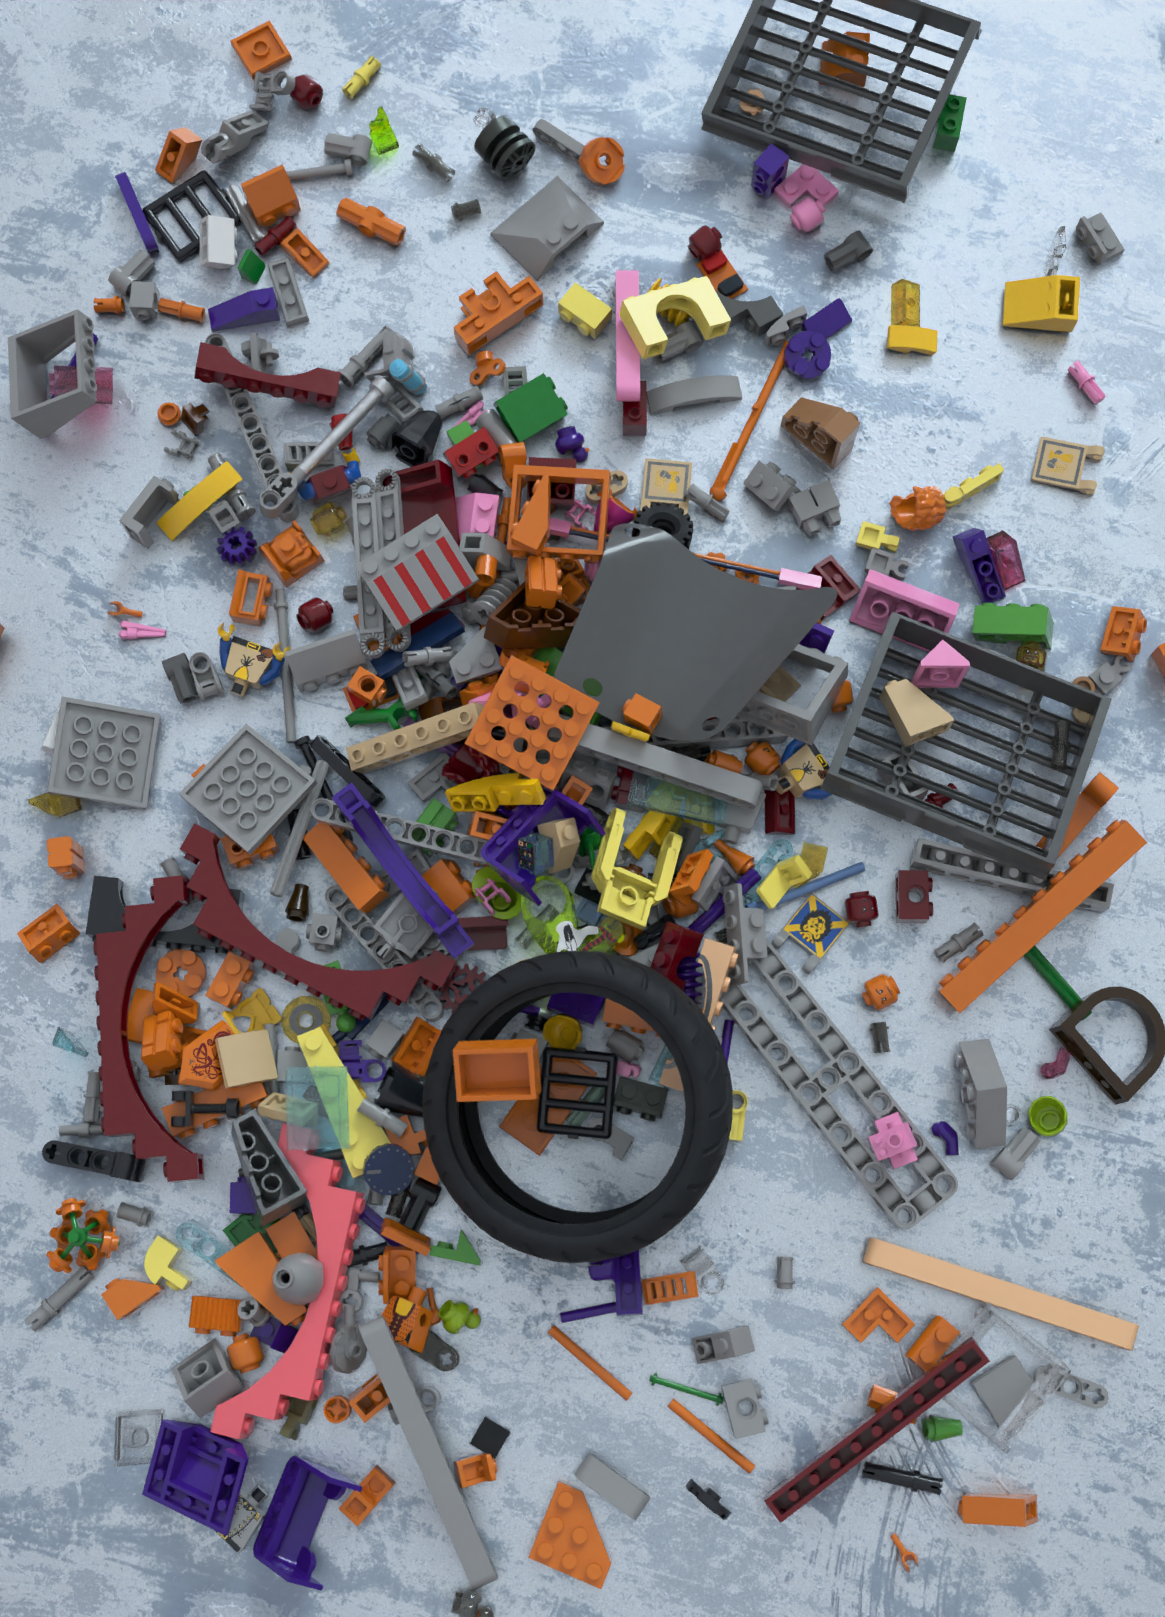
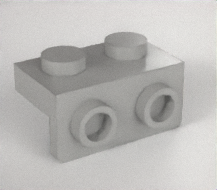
M759 460L743 484L773 510L779 511L792 492L796 494L801 492V490L795 486L797 482L787 474L783 476L780 473L781 468L775 463L769 461L767 464Z

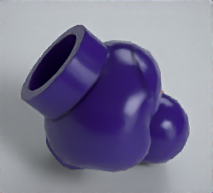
M568 426L557 430L558 438L555 442L557 451L561 455H565L566 451L573 450L572 458L576 459L577 463L585 462L590 449L582 447L584 436L580 432H576L575 426Z

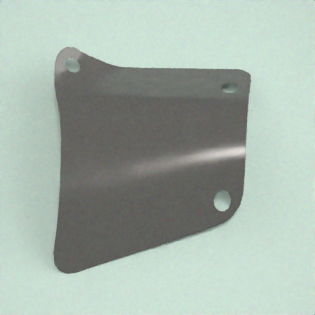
M635 523L619 524L613 527L601 563L556 668L554 678L600 702L595 712L617 723L639 730L625 722L624 712H622L628 699L632 700L635 693L662 707L663 716L651 735L677 741L705 740L720 733L740 713L836 600L837 591L831 587L784 590L748 582L725 573L701 560L676 538L662 529ZM627 528H637L640 530V535L630 537L625 534L624 530ZM593 678L600 682L602 693L599 696H591L585 692L583 682L586 679ZM711 717L719 719V725L711 731H704L702 729V725L707 719Z

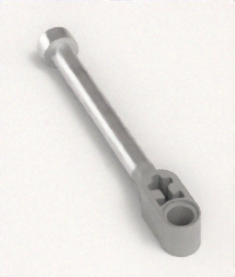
M377 376L369 384L370 391L291 473L280 474L261 493L259 498L260 511L264 517L268 519L277 518L296 499L298 495L297 487L380 400L386 402L394 394V389L387 380ZM269 501L276 503L273 507H268L265 504Z

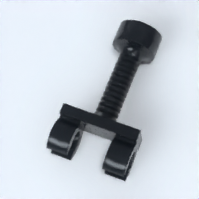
M172 1091V1101L186 1102L185 1117H171V1127H193L194 1114L224 1113L227 1119L239 1118V1098H228L224 1104L195 1105L193 1091Z

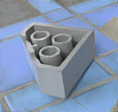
M981 1039L959 1042V1053H955L957 1068H960L962 1078L961 1099L966 1104L968 1117L966 1131L968 1139L973 1140L976 1149L1005 1146L1007 1085L990 1040Z

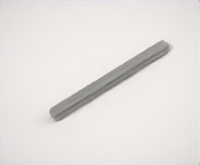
M318 760L315 765L312 777L318 784L302 801L270 890V894L273 896L282 897L312 816L311 806L318 799L329 768V764L323 760Z

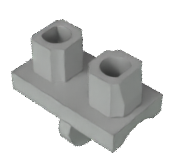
M256 332L250 334V340L241 343L243 355L251 357V362L243 364L254 370L269 374V367L273 366V360L279 358V351L272 348V343L259 338Z

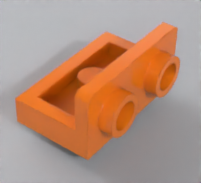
M416 1016L391 1060L398 1062L413 1074L423 1077L427 1072L431 1054L441 1034V1030Z

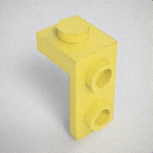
M798 854L778 862L756 889V892L766 906L772 909L792 885L808 880L813 873Z

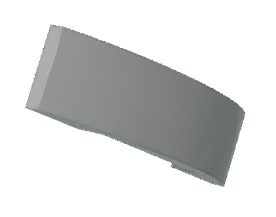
M717 375L691 378L659 386L647 391L650 414L653 415L674 411V407L715 400H719V403L742 400V393L738 376Z

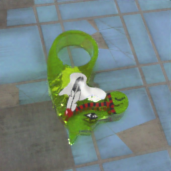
M538 877L531 888L535 893L537 889L544 885L550 884L561 887L565 895V906L554 921L551 919L544 922L543 920L536 919L531 911V901L523 895L521 896V907L527 928L535 941L547 954L564 951H596L609 954L626 936L624 924L612 917L605 918L598 927L586 926L578 928L573 894L562 881L555 877Z

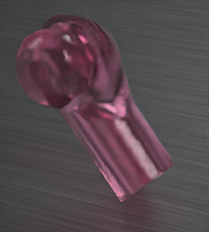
M1060 1048L1056 1061L1048 1064L1044 1063L1041 1066L1042 1076L1046 1079H1054L1064 1075L1071 1054L1066 1049Z

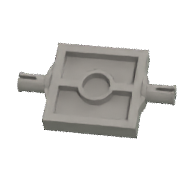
M402 892L372 927L386 941L377 952L379 956L382 955L384 960L394 948L402 951L412 959L433 933Z

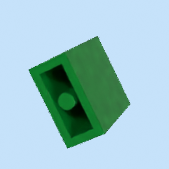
M544 373L493 404L517 442H524L568 415L566 412L568 407L562 397L558 398L554 391L556 386L549 376L546 377Z

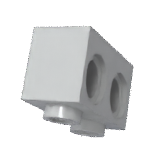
M571 758L563 772L559 792L562 791L573 775L593 788L584 803L605 809L612 796L617 773L588 764L582 760Z

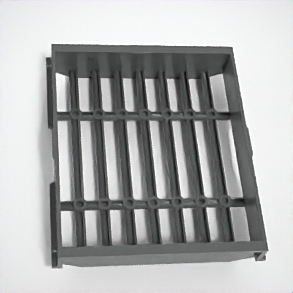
M753 0L701 112L703 120L701 129L764 152L772 143L790 156V160L829 173L833 178L905 203L908 197L910 181L974 39L978 40L982 33L981 22L919 0H856L916 21L912 32L907 33L832 7L833 0H823L822 2L814 0H785L818 12L815 20L812 22L772 9L776 0ZM826 15L906 42L903 52L897 53L823 27L822 24ZM770 18L808 31L809 33L805 41L799 42L763 28L767 19ZM924 25L963 37L964 39L959 50L919 37ZM817 35L894 61L897 65L894 72L888 73L816 48L813 44ZM762 38L800 53L796 61L790 62L756 50L754 47L758 39ZM917 46L954 59L950 70L910 57L914 47ZM808 55L887 82L888 85L885 92L881 94L804 67L803 65ZM749 58L790 71L787 81L781 82L745 69ZM908 66L945 79L941 90L939 91L902 78L905 67ZM801 75L879 103L875 113L871 114L795 87L794 85L798 76ZM740 78L780 91L781 94L778 101L772 102L736 89ZM898 86L935 99L932 110L929 111L892 98L896 87ZM792 95L868 122L870 125L866 133L861 134L791 109L785 105L789 96ZM731 98H735L771 111L772 114L767 122H762L726 108ZM889 106L927 120L923 130L919 131L883 118L887 107ZM782 115L861 143L857 153L851 154L776 127ZM878 127L918 140L913 152L875 139L874 135ZM869 147L908 160L904 172L865 159Z
M892 612L820 789L901 822L903 820L962 844L966 849L1046 880L1048 873L1056 864L1112 699L1018 662L1014 658L989 648L980 647ZM893 636L930 651L944 640L970 662L971 667L1034 692L1030 703H1026L966 678H963L959 685L1025 712L1024 721L1020 723L942 692L937 688H918L930 699H936L1019 733L1016 743H1012L955 719L950 727L1011 752L1008 763L937 735L923 740L1003 772L1004 776L1000 784L914 749L915 743L905 747V745L857 727L860 717L864 716L896 729L889 716L865 707L869 696L880 700L879 697L882 690L873 687L877 676L889 681L907 679L911 682L912 680L882 668L881 664L884 657L915 669L918 668L921 662L919 659L888 648ZM1046 696L1091 714L1086 726L1041 709L1039 705L1042 697ZM1035 717L1082 735L1078 746L1033 728L1032 725ZM856 736L900 754L897 764L893 765L849 747L852 737ZM1031 737L1075 755L1071 766L1027 749L1025 746L1027 738ZM847 756L891 774L892 778L889 785L886 786L842 768L841 765L844 757ZM909 758L997 793L994 804L987 803L908 771L906 766ZM1020 758H1026L1068 775L1065 785H1059L1019 769ZM1013 777L1060 795L1057 807L1011 789ZM901 779L990 814L986 825L899 791L898 787ZM1006 797L1052 815L1053 819L1050 828L1004 810L1003 805ZM998 819H1003L1045 836L1043 848L997 831Z

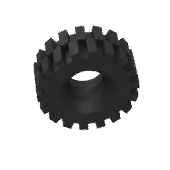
M661 502L660 506H657L656 503H651L650 508L646 505L642 507V511L639 510L634 520L635 524L662 529L676 538L687 549L690 548L694 524L693 521H690L689 514L683 515L684 510L682 508L676 510V505L671 504L668 507L665 502ZM633 528L631 537L639 536L640 530Z

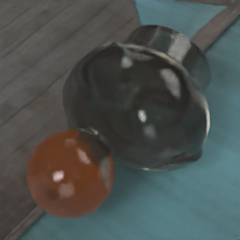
M468 1589L464 1593L456 1591L451 1613L458 1614L459 1617H494L491 1608L483 1606L478 1609L482 1596L477 1590Z

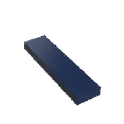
M450 612L412 635L411 643L405 651L423 650L424 647H431V649L439 648L464 633L465 630L454 613ZM392 649L385 651L379 658L370 660L375 671L383 680L406 668L404 666L406 662H403L402 659L403 652H395Z

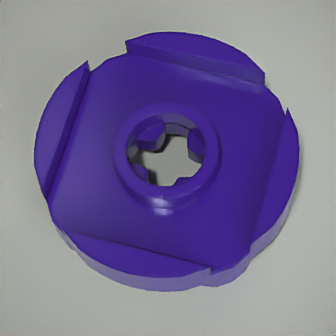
M813 331L800 332L793 336L785 347V365L791 373L793 372L801 379L816 378L830 365L831 349L821 333ZM805 349H808L809 352H812L813 356L811 357V361H808L807 358L802 357V354L805 353Z

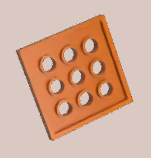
M511 655L464 744L529 779H539L542 786L554 791L600 702ZM523 682L528 686L529 691L526 696L516 694L515 685L517 683ZM541 694L548 695L551 700L550 706L547 708L539 707L537 697ZM512 704L516 707L517 714L514 718L504 716L503 708L505 705ZM562 706H568L572 709L571 719L563 720L559 716V709ZM534 716L538 719L539 726L536 730H529L526 727L525 720L527 717ZM500 726L505 730L503 740L497 741L493 739L491 731L494 727ZM550 728H557L560 731L561 738L558 742H552L548 739L547 732ZM517 738L526 740V751L517 752L514 749L513 743ZM539 750L548 752L549 761L546 764L537 762L536 753Z

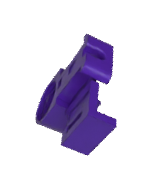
M362 1040L339 1041V1058L352 1079H362V1083L379 1082L384 1079L387 1069L382 1061L369 1059L362 1060V1064L360 1063L362 1056H359V1047H362ZM377 1063L382 1067L380 1077L372 1078L369 1076L368 1068L371 1064Z

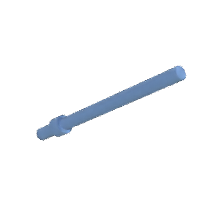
M860 862L788 890L777 905L865 871V866ZM754 901L745 905V908L769 909L763 901L758 903Z

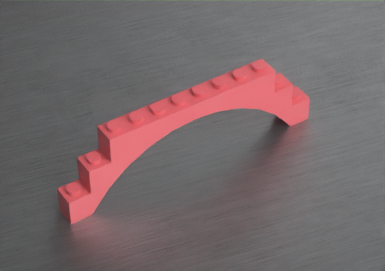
M283 1123L278 1146L307 1190V1198L310 1202L316 1228L318 1261L324 1267L322 1289L314 1302H310L304 1322L292 1344L275 1366L248 1390L216 1406L210 1431L212 1433L235 1439L248 1438L254 1429V1415L271 1420L283 1419V1416L287 1414L290 1402L288 1396L313 1401L318 1400V1396H321L323 1392L324 1381L322 1378L324 1370L328 1368L330 1362L329 1347L336 1334L334 1325L342 1309L340 1298L342 1292L347 1287L348 1277L346 1272L353 1260L354 1252L352 1246L353 1241L357 1239L359 1234L358 1219L359 1215L364 1211L365 1199H363L364 1193L336 1187L343 1172L341 1161L314 1156V1152L320 1144L319 1130Z

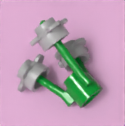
M586 828L579 836L580 843L572 865L575 868L591 866L593 871L596 861L594 851L599 849L602 836ZM619 847L614 867H621L624 864V858L628 855L627 850L621 851ZM592 872L585 875L586 881L582 882V885L590 886L591 890H598L591 878Z

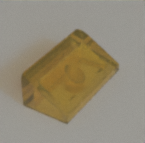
M900 279L892 284L891 325L920 327V284L905 279Z

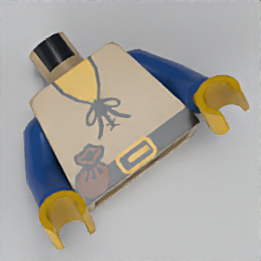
M224 623L218 627V634L221 636L219 647L221 666L228 679L234 681L230 693L238 697H244L248 686L259 690L263 685H267L279 677L285 661V652L291 650L289 646L282 653L280 650L282 642L275 644L273 649H269L233 636V639L230 638V635L235 631L233 624L229 626V633L224 631Z
M793 739L786 746L780 760L782 766L779 768L778 773L781 778L778 779L777 792L783 794L790 790L795 798L804 797L812 800H823L832 795L831 793L820 789L829 770V765L814 743L809 745Z

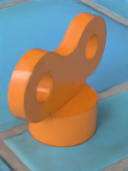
M491 351L477 353L475 355L477 369L471 372L470 382L475 386H481L487 377L491 375L500 376L505 371V362L500 358L494 359Z

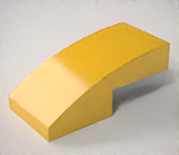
M890 325L888 326L887 349L906 354L912 350L934 355L937 352L938 331L916 326Z

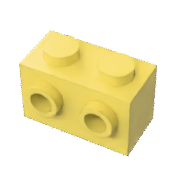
M576 282L558 302L560 317L564 321L572 322L576 325L578 330L585 336L590 335L594 339L612 319V308Z

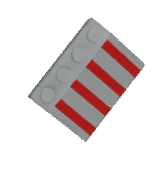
M438 514L355 565L361 578L397 632L479 581Z

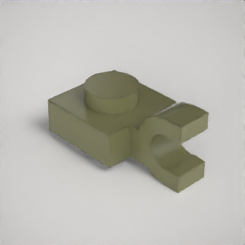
M290 1396L288 1399L290 1402L289 1409L285 1415L288 1418L279 1434L296 1441L300 1432V1423L308 1424L318 1400L307 1401Z

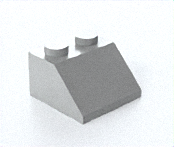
M215 1338L172 1368L185 1403L199 1418L213 1411L217 1405L222 1404L244 1388L237 1371L232 1369L229 1358Z

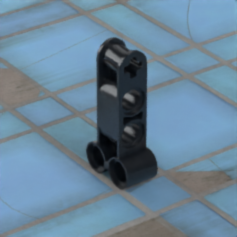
M49 1141L42 1149L43 1159L48 1163L110 1175V1177L140 1183L146 1160L136 1159V1155L118 1151L111 1152L61 1141ZM56 1150L60 1151L59 1156L55 1155ZM83 1151L85 1158L79 1164L77 1160L78 1155ZM107 1156L108 1165L102 1168L101 1161Z

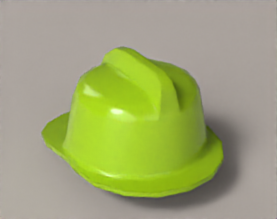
M484 867L474 875L472 881L474 895L476 894L475 888L480 890L487 884L486 879L494 880L498 889L502 888L511 901L507 903L505 897L502 898L500 894H496L491 898L488 904L495 912L493 917L506 920L517 916L523 909L524 896L515 891L491 867ZM489 888L483 894L487 898L494 890ZM479 896L476 897L477 900L482 904L483 900Z

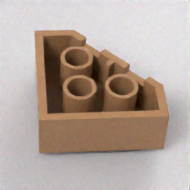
M802 397L788 410L781 421L783 429L833 470L852 451L860 426L858 418L852 412H846L843 408Z

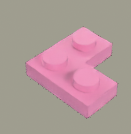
M802 164L774 189V194L789 208L804 195L811 197L814 201L819 199L825 207L838 196L839 190L817 169Z

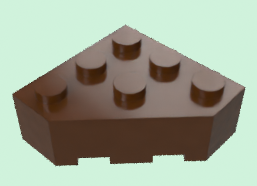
M524 581L488 616L483 638L502 649L566 647L581 610L562 599L556 600L555 608L553 609L541 608V606H527Z

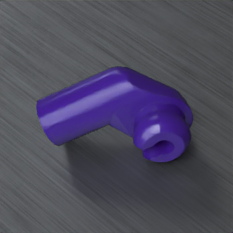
M940 1121L939 1123H934L932 1125V1133L935 1136H941L945 1140L946 1155H959L957 1132L947 1122Z

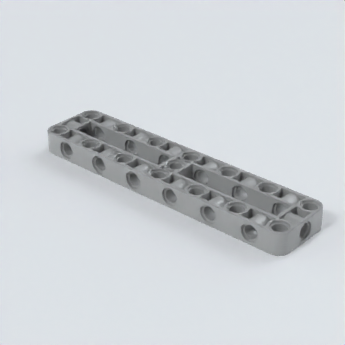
M766 938L768 958L747 959L748 965H755L765 977V983L783 1005H787L806 1035L828 1057V1063L811 1075L741 985H729L727 993L722 992L720 1001L723 1002V1009L889 1221L896 1228L910 1229L954 1195L958 1188V1181ZM703 971L702 980L706 986L705 973ZM788 979L791 982V989L782 990L779 987V980ZM749 1009L753 1015L752 1019L749 1021L742 1020L739 1016L740 1010ZM810 1019H820L823 1025L822 1029L814 1030L811 1028ZM771 1049H781L784 1054L783 1059L780 1061L774 1060L771 1057ZM848 1057L854 1062L852 1070H846L842 1067V1058ZM828 1072L833 1075V1085L828 1086L823 1083V1073ZM843 1083H848L859 1096V1102L874 1121L898 1112L902 1122H908L917 1142L915 1153L918 1160L908 1164H912L924 1179L922 1186L907 1197L828 1097L831 1092ZM804 1088H811L814 1091V1100L807 1101L803 1098L802 1091ZM875 1097H880L885 1101L884 1110H877L874 1107L873 1100ZM836 1128L845 1130L846 1139L840 1142L835 1139L834 1130ZM869 1168L877 1171L878 1179L876 1182L867 1180L866 1171ZM940 1178H945L949 1182V1189L946 1192L938 1188L937 1183ZM901 1209L907 1210L910 1214V1220L906 1224L898 1219V1213Z

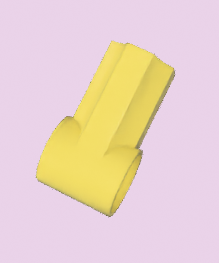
M733 1090V1095L737 1094L741 1097L742 1105L738 1109L733 1108L729 1139L742 1141L748 1098L742 1091Z

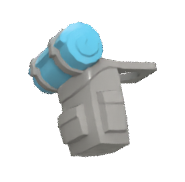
M398 332L383 333L384 368L365 372L364 377L372 382L376 378L374 376H385L383 378L388 382H401L409 392L416 395L422 394L427 389L425 378L419 372H416L412 365V360L415 358L412 343Z

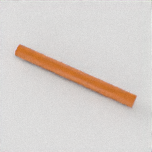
M555 1325L547 1332L624 1400L627 1401L632 1395V1392Z
M674 1398L667 1406L747 1473L750 1474L755 1465Z

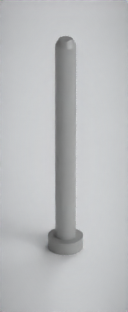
M345 159V163L293 170L286 173L290 181L347 173V176L353 175L351 159Z

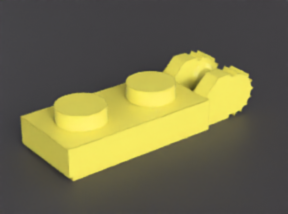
M998 463L993 467L988 465L974 479L969 477L960 483V487L952 486L944 493L946 508L955 507L1000 480L1004 472L1001 464Z

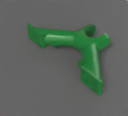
M418 674V676H419V678H420V681H421V679L424 678V677L421 676L420 674ZM399 696L398 701L386 709H376V707L366 710L361 706L345 717L350 727L357 724L388 723L393 730L401 728L398 724V720L401 717L409 716L415 722L417 720V713L414 709L407 711Z

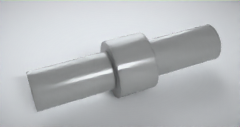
M91 1122L59 1126L60 1136L79 1135L80 1138L91 1137V1135L104 1134L101 1130V1124L91 1125Z

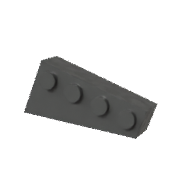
M255 1109L233 1120L231 1135L256 1215L262 1228L305 1204L307 1190Z

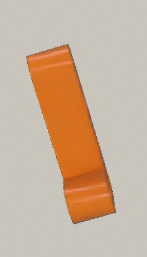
M1101 772L1079 794L1058 858L1119 789L1117 785ZM1043 836L1035 846L1043 848L1046 837Z

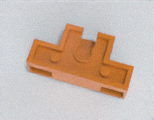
M496 271L484 279V285L487 287V290L477 296L474 289L471 288L459 296V301L463 305L460 309L467 318L453 327L456 341L468 356L544 305L543 292L530 276L510 288Z

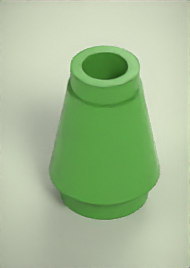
M930 1415L922 1421V1432L925 1440L936 1442L961 1436L963 1426L961 1420Z

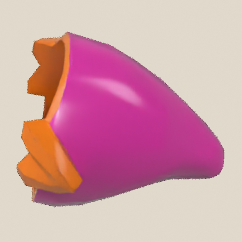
M611 489L607 533L611 532L613 527L619 524H626L631 521L634 523L638 512L635 507L631 511L625 504L611 495ZM602 491L597 493V496L601 497ZM601 499L596 510L593 531L597 532L599 531Z

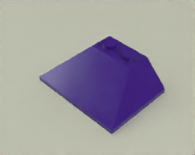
M167 1419L162 1420L142 1495L225 1536L229 1535L249 1460L243 1444L227 1436L212 1433L210 1428L201 1424Z

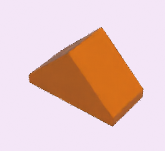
M157 981L154 983L152 1004L156 1015L169 1010L176 1018L181 1020L182 1024L195 1023L197 1021V1001Z

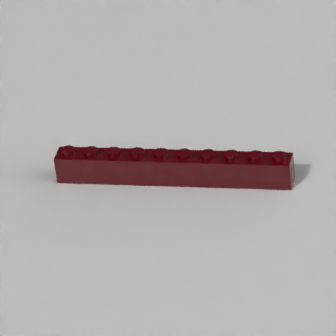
M971 1336L765 1496L764 1502L779 1522H783L990 1362L988 1356Z

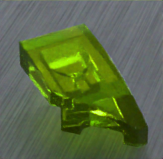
M382 106L377 109L378 114L374 121L371 120L369 124V135L378 156L399 148L398 140Z

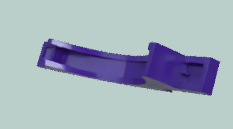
M351 782L331 798L453 959L455 960L472 947L474 942L459 924L457 916L445 905L416 870L380 821L371 805L363 798Z

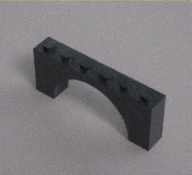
M94 876L85 933L93 938V942L97 941L96 934L126 931V928L122 925V914L125 913L126 906L123 891L124 882L119 878ZM230 889L235 901L243 911L245 894L241 890ZM193 924L176 931H160L149 947L156 948V945L159 944L166 945V949L181 950V947H190V951L205 953V949L215 950V954L227 955L229 950L219 945L220 940L212 936L209 940L197 933L199 929Z

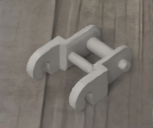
M173 429L171 433L183 439L179 449L171 448L169 450V448L165 447L164 451L176 457L182 455L186 459L193 458L194 456L191 453L194 446L199 445V442L196 441L197 439L189 438L184 432L179 431L177 433ZM185 442L190 443L187 451L182 450Z

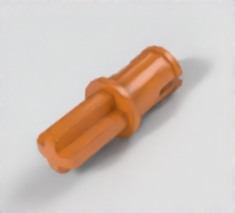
M161 298L158 302V311L176 315L178 319L184 317L201 323L204 320L205 308L189 305L185 301L177 302Z

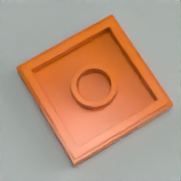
M270 20L230 41L253 80L257 71L265 74L292 60L290 52Z

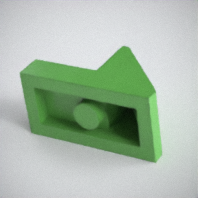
M463 1230L460 1231L456 1250L452 1249L453 1244L438 1241L437 1246L431 1245L430 1256L481 1266L482 1260Z

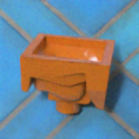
M295 520L292 521L290 527L275 536L270 543L266 541L258 547L260 554L286 588L325 561Z

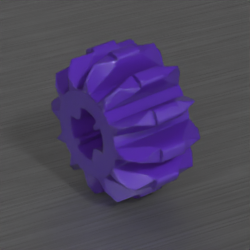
M241 526L238 531H236L235 527H232L230 533L227 531L222 533L225 538H217L220 546L216 549L218 554H221L220 558L223 562L228 561L232 567L238 562L239 566L243 567L244 560L251 563L252 560L249 555L257 554L254 548L257 546V541L253 539L252 532H246L244 527Z

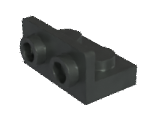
M620 1076L614 1097V1107H617L616 1112L631 1115L633 1111L640 1113V1118L655 1122L656 1118L661 1119L668 1089Z

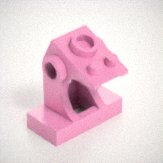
M898 1112L873 1121L878 1133L869 1136L868 1139L878 1161L889 1158L892 1168L896 1169L918 1160L913 1147L917 1146L908 1122L903 1123Z

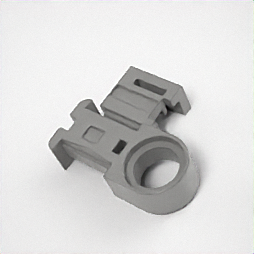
M257 71L253 90L259 94H257L256 103L249 105V108L256 112H271V99L274 98V94L288 95L294 90V76L285 71H273V76H266ZM287 78L286 85L281 88L283 79Z

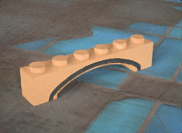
M705 938L698 963L703 965L706 980L703 1014L712 1026L714 1017L720 1016L723 1002L720 1001L722 992L727 993L731 978L727 976L730 967L735 968L739 954L735 953L736 947ZM669 1058L666 1060L659 1084L684 1092L674 1059Z

